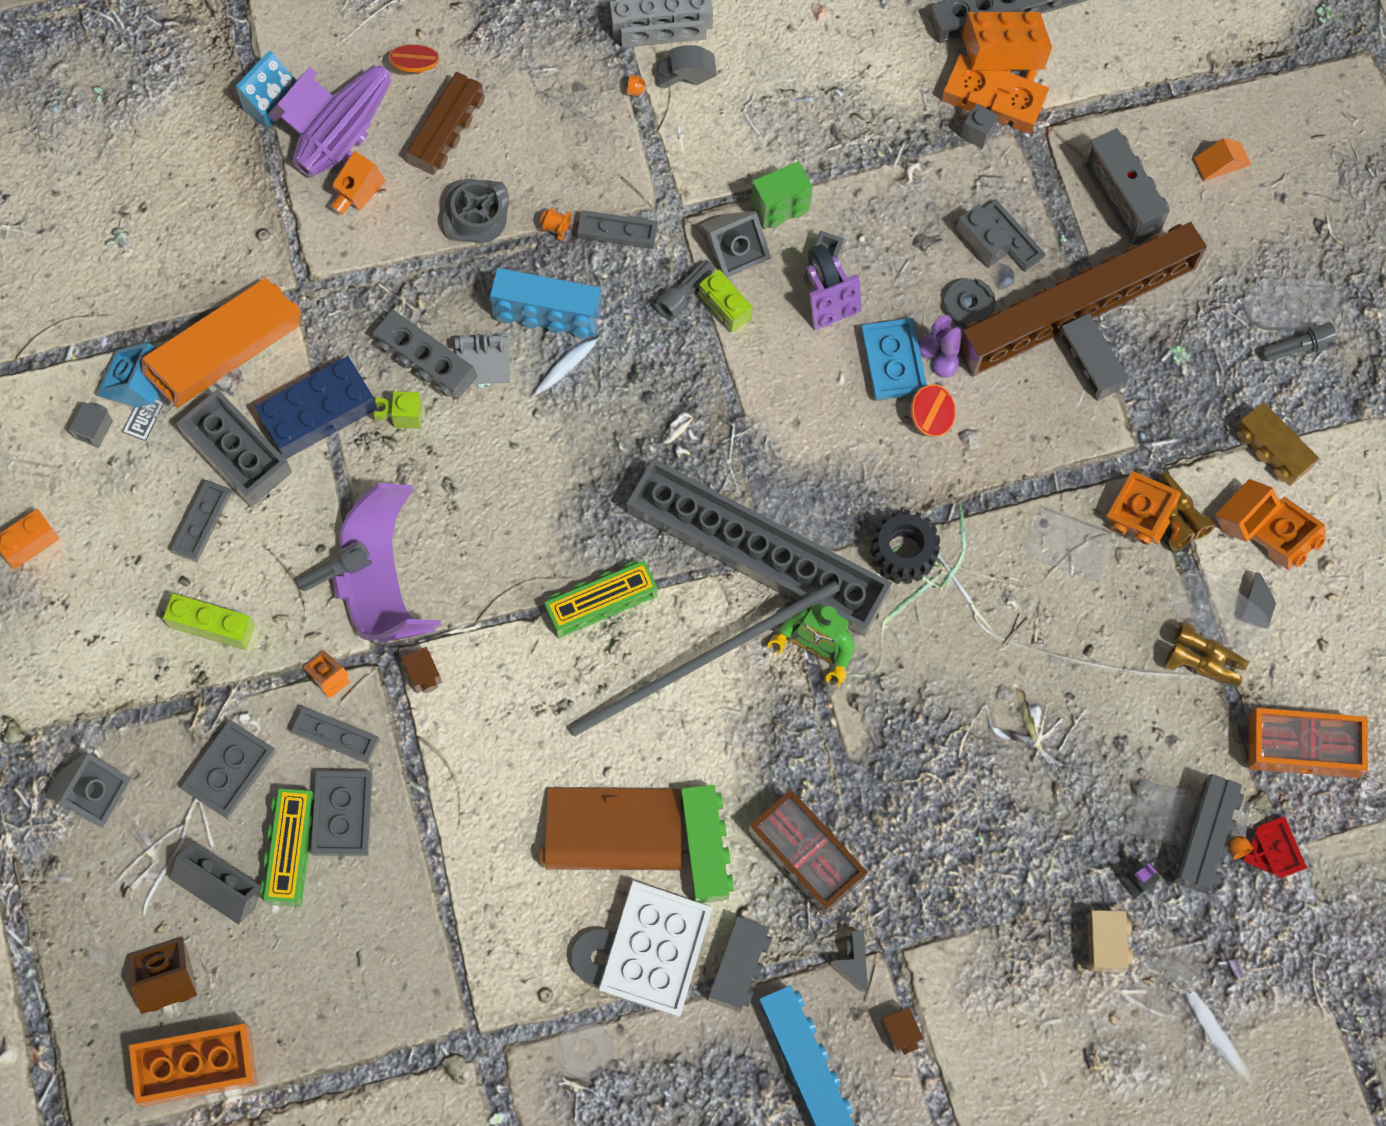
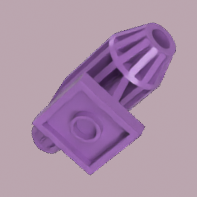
M372 65L334 95H331L313 79L318 73L309 67L270 111L268 115L275 122L282 118L300 134L292 161L302 173L309 177H314L335 167L339 162L344 165L353 154L350 149L356 143L360 146L369 134L366 130L370 126L391 84L390 73L383 66L379 65L377 67Z

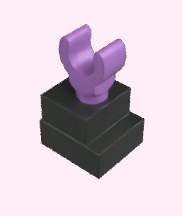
M1143 860L1124 874L1120 881L1136 899L1156 884L1160 878L1150 863L1148 864L1146 860Z

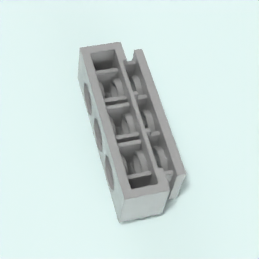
M711 0L610 1L613 39L621 38L622 48L706 40L707 30L712 29L713 26ZM691 16V18L683 19V17ZM641 21V23L633 24V22Z

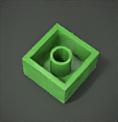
M800 161L752 181L751 206L757 212L763 229L778 227L785 220L792 217L799 218L810 210L813 186Z

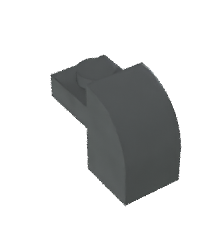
M696 45L670 49L669 57L656 63L659 85L663 88H667L684 79L699 85L717 76L714 53Z

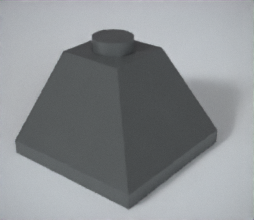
M756 211L723 214L700 224L707 248L718 268L727 278L771 259Z
M85 752L57 774L45 798L103 828L131 778L92 754Z

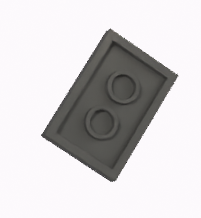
M229 719L180 788L228 820L273 757L276 749Z
M316 771L312 856H369L372 772Z

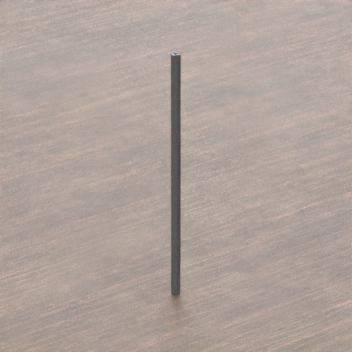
M833 581L570 727L573 735L577 736L833 595L840 591L836 581Z

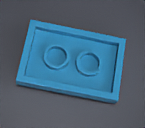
M913 318L861 326L875 401L913 396L918 389L927 385Z

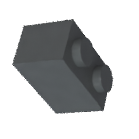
M980 204L959 217L956 233L987 268H990L1008 255L1012 240Z

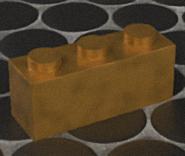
M1264 401L1246 415L1235 428L1239 439L1243 443L1249 444L1256 451L1257 457L1262 462L1267 463L1274 470L1277 478L1282 482H1286L1289 486H1292L1313 468L1319 459Z

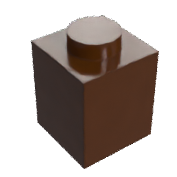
M427 646L402 657L404 666L417 694L422 691L423 693H429L437 689L438 684L442 683L440 674Z
M909 1007L889 1015L881 1021L895 1054L902 1051L903 1055H907L919 1049L918 1043H921L924 1038Z

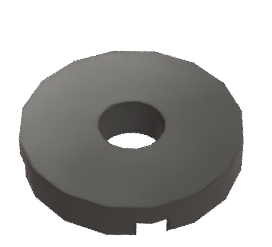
M961 278L953 282L946 290L943 302L946 315L950 316L953 323L965 328L972 322L977 321L980 323L986 320L994 312L995 294L990 286L982 280ZM965 298H972L976 301L977 305L972 308L966 307L963 304V300Z
M593 929L584 933L575 942L571 952L572 966L576 975L584 983L599 987L606 963L595 965L591 957L598 950H602L609 955L615 936L614 932L606 929Z

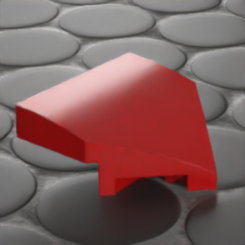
M1285 816L1258 826L1251 842L1253 850L1245 856L1243 862L1280 879L1307 869Z

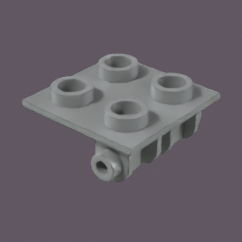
M508 333L456 336V354L474 366L478 377L472 384L510 383Z

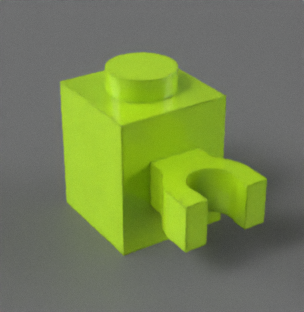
M393 391L392 402L385 398L376 397V406H384L385 410L382 412L374 411L375 420H385L392 417L394 428L421 429L423 403L420 392Z

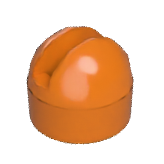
M630 74L627 95L639 96L643 94L646 87L644 79Z
M1234 836L1228 841V850L1233 859H1239L1253 850L1250 842L1244 836Z

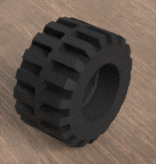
M904 510V513L900 515L899 511H895L892 517L887 515L883 518L882 523H878L873 534L870 553H872V563L877 564L876 570L878 573L885 572L884 578L889 580L890 577L895 578L894 583L900 584L901 580H905L906 584H911L914 578L918 582L922 580L924 574L927 576L931 572L940 551V535H936L937 528L935 525L930 527L931 520L928 517L923 520L920 518L921 513L919 512L911 515L910 510ZM897 537L911 538L918 544L920 553L910 558L901 557L891 549L890 541Z

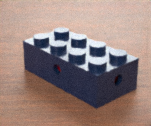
M349 356L338 360L254 406L259 419L278 451L285 459L292 457L377 410L372 393Z

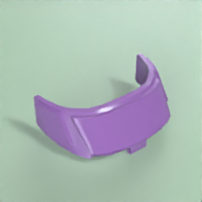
M376 484L355 503L340 529L339 552L341 549L360 540L365 544L370 553L367 559L372 561V565L354 574L344 572L341 576L333 578L336 599L346 601L351 621L359 632L360 638L364 640H378L379 643L433 633L435 628L441 626L440 620L413 619L407 613L397 579L392 537L398 513L408 497L413 493L412 485Z

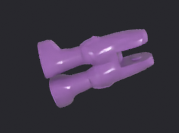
M943 315L936 319L931 327V332L924 335L918 342L921 357L929 359L939 355L934 361L933 371L938 377L948 378L957 371L961 345V329L959 327L954 329L950 327L952 319L948 315Z

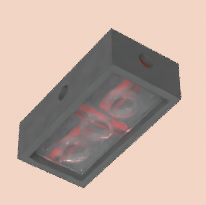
M1118 128L1090 140L1082 165L1132 246L1138 245L1156 234H1160L1170 212L1168 202L1159 195L1152 177L1147 176L1141 159L1135 156L1130 149L1127 137L1122 135Z

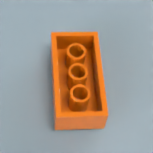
M246 1024L129 1045L135 1104L141 1107L258 1086L251 1028Z

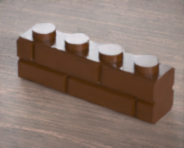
M455 72L406 151L407 162L418 169L421 168L431 175H435L438 168H444L448 160L447 154L449 150L457 147L460 141L459 134L463 128L467 129L470 126L473 111L475 108L479 109L484 102L485 95L480 82Z

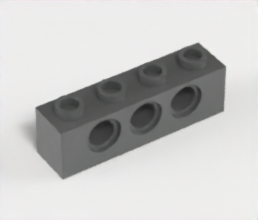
M392 310L373 332L377 340L376 345L386 354L393 353L397 356L396 360L407 369L410 366L417 371L416 374L426 383L432 381L437 385V390L446 397L451 395L459 400L478 377L474 366L395 310ZM402 340H409L407 344L399 345ZM422 354H429L424 360L418 359ZM449 368L447 373L438 374L441 369Z

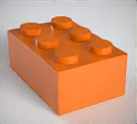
M968 12L961 34L972 70H1043L1052 49L1040 12Z

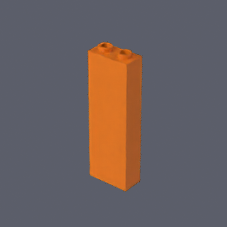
M265 277L143 357L142 374L176 408H179L298 328L301 311L295 302L290 301L283 295L281 289L276 284H272Z

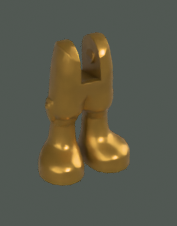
M1167 472L1159 474L1158 479L1160 483L1174 488L1181 493L1178 502L1169 516L1172 535L1168 543L1172 551L1175 552L1187 546L1193 538L1199 540L1214 530L1216 525L1210 518L1202 515L1194 507L1191 496L1186 494ZM1178 511L1186 517L1190 527L1179 516Z
M1183 621L1174 636L1173 643L1175 644L1167 654L1164 667L1169 670H1175L1181 665H1187L1195 668L1204 677H1210L1225 684L1240 686L1243 677L1234 671L1224 668V665L1226 664L1239 670H1246L1249 662L1242 656L1224 647L1219 641L1203 638L1196 633L1190 623ZM1184 646L1195 648L1201 651L1205 656H1200L1190 651Z

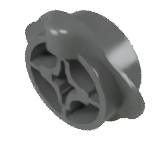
M463 179L456 182L449 189L445 197L442 222L446 236L451 240L479 243L490 242L500 236L507 223V210L509 207V195L505 184L501 181ZM461 202L463 204L462 212L458 214L455 208ZM494 207L496 215L491 219L489 217V210Z

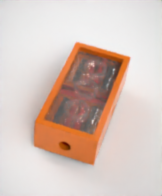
M1256 708L1249 715L1248 769L1360 778L1368 771V717Z

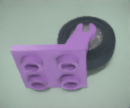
M821 244L808 250L810 266L806 268L808 270L807 275L815 290L809 293L812 324L814 330H817L862 311L860 280L857 274L847 278L837 256L831 257L824 245Z

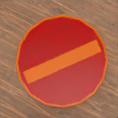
M408 44L393 49L389 53V63L394 68L406 73L418 72V74H421L422 71L436 67L439 63V55L428 46Z
M926 385L918 389L912 398L910 405L911 418L914 426L922 434L928 437H939L951 429L956 417V406L952 395L945 388L939 385Z

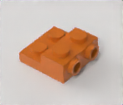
M1131 471L1106 517L1110 524H1112L1111 528L1122 535H1125L1128 531L1135 534L1134 538L1144 545H1149L1150 542L1158 545L1170 523L1169 516L1178 502L1181 493L1174 488Z
M1284 496L1279 500L1281 507L1256 532L1252 539L1268 550L1270 558L1287 570H1290L1294 565L1296 567L1302 566L1307 559V554L1312 549L1319 550L1324 545L1326 529L1324 523Z

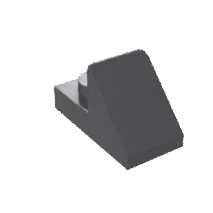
M857 930L851 932L850 939H846V955L852 956V959L831 961L830 966L857 990L865 992L868 988L864 931Z

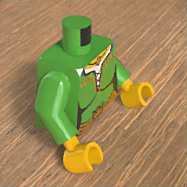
M818 603L810 609H805L787 619L779 629L780 634L773 635L767 645L769 649L772 643H778L780 649L777 655L781 654L787 644L786 638L790 637L789 640L833 665L837 664L826 676L827 683L833 678V675L838 678L836 687L846 679L844 668L848 667L855 649V643L848 631L849 622L847 619L838 615L835 608L831 606L823 607Z

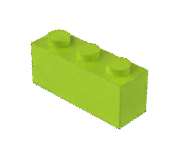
M172 593L163 617L169 628L243 650H247L255 628V624L249 615Z

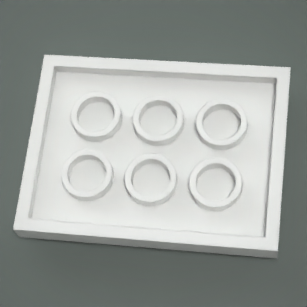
M632 881L598 991L675 1017H680L712 907Z

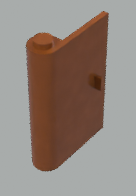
M548 788L545 847H540V864H545V870L681 871V789Z

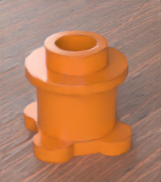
M551 207L549 211L545 210L540 219V224L543 225L542 231L546 232L548 230L558 235L557 240L562 241L567 229L570 227L572 213L567 212L563 215L556 212L554 207Z

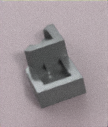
M1255 572L1241 620L1268 629L1276 601L1261 573Z

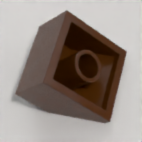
M183 937L128 955L130 989L141 1014L158 1011L165 1006L177 1002H185L197 996L196 979Z

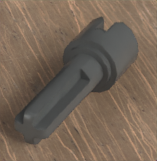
M703 260L677 288H668L655 303L657 311L664 318L670 321L674 320L688 306L687 299L698 289L699 284L715 271L713 263Z
M1327 322L1309 328L1306 335L1263 348L1262 355L1264 360L1268 362L1310 349L1316 353L1338 346L1337 343L1333 342L1338 338L1333 324Z
M359 540L341 549L338 558L301 576L297 580L301 590L306 592L344 572L354 574L372 565V561L367 559L370 553L365 544Z

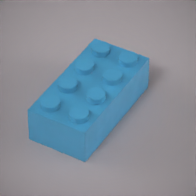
M497 268L490 295L493 318H497V320L503 323H522L529 328H537V326L548 328V330L555 333L569 332L580 338L596 336L602 311L600 287Z

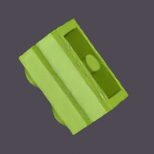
M720 269L699 284V297L722 322H725V326L731 332H735L752 318L753 306Z

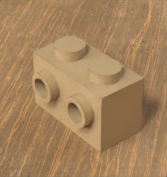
M1092 910L1087 915L1089 972H1125L1129 965H1132L1133 961L1132 948L1128 947L1127 936H1131V920L1127 919L1126 911Z

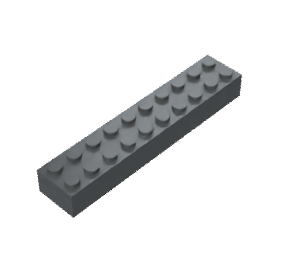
M654 458L626 503L628 513L795 601H799L836 581L840 591L818 602V604L823 607L831 606L835 608L837 614L849 622L848 628L864 637L867 635L891 591L892 582Z

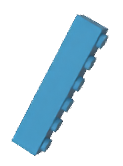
M790 985L760 998L758 1004L812 1125L854 1126L850 1114L853 1113L852 1107L847 1097L842 1098L838 1091V1087L841 1086L839 1078L834 1070L829 1071L825 1062L829 1059L823 1044L818 1045L813 1034L817 1033L811 1017L806 1018L802 1011V1007L805 1004L798 990L794 992Z

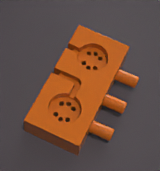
M960 54L944 89L942 101L972 112L975 105L979 104L999 115L998 123L1007 126L1011 120L1013 121L1012 128L1031 135L1047 98L1049 87L1034 82L1037 70H1027L1024 78L1010 73L1011 70H972L969 58Z

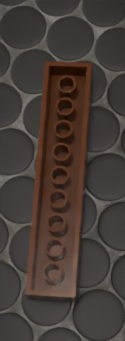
M1192 222L1184 225L1177 224L1162 236L1156 234L1139 247L1133 245L1116 258L1110 256L1095 268L1087 267L1072 279L1064 278L1049 290L1046 288L1041 289L1026 301L1023 299L1018 300L1003 312L998 310L980 323L977 321L970 323L964 328L960 341L959 355L972 377L1057 337L1062 326L1088 313L1094 319L1195 270L1207 245Z

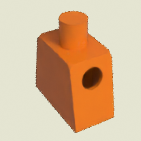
M354 151L333 182L332 187L338 196L330 206L341 215L346 212L350 205L361 210L386 180L373 162L357 151Z

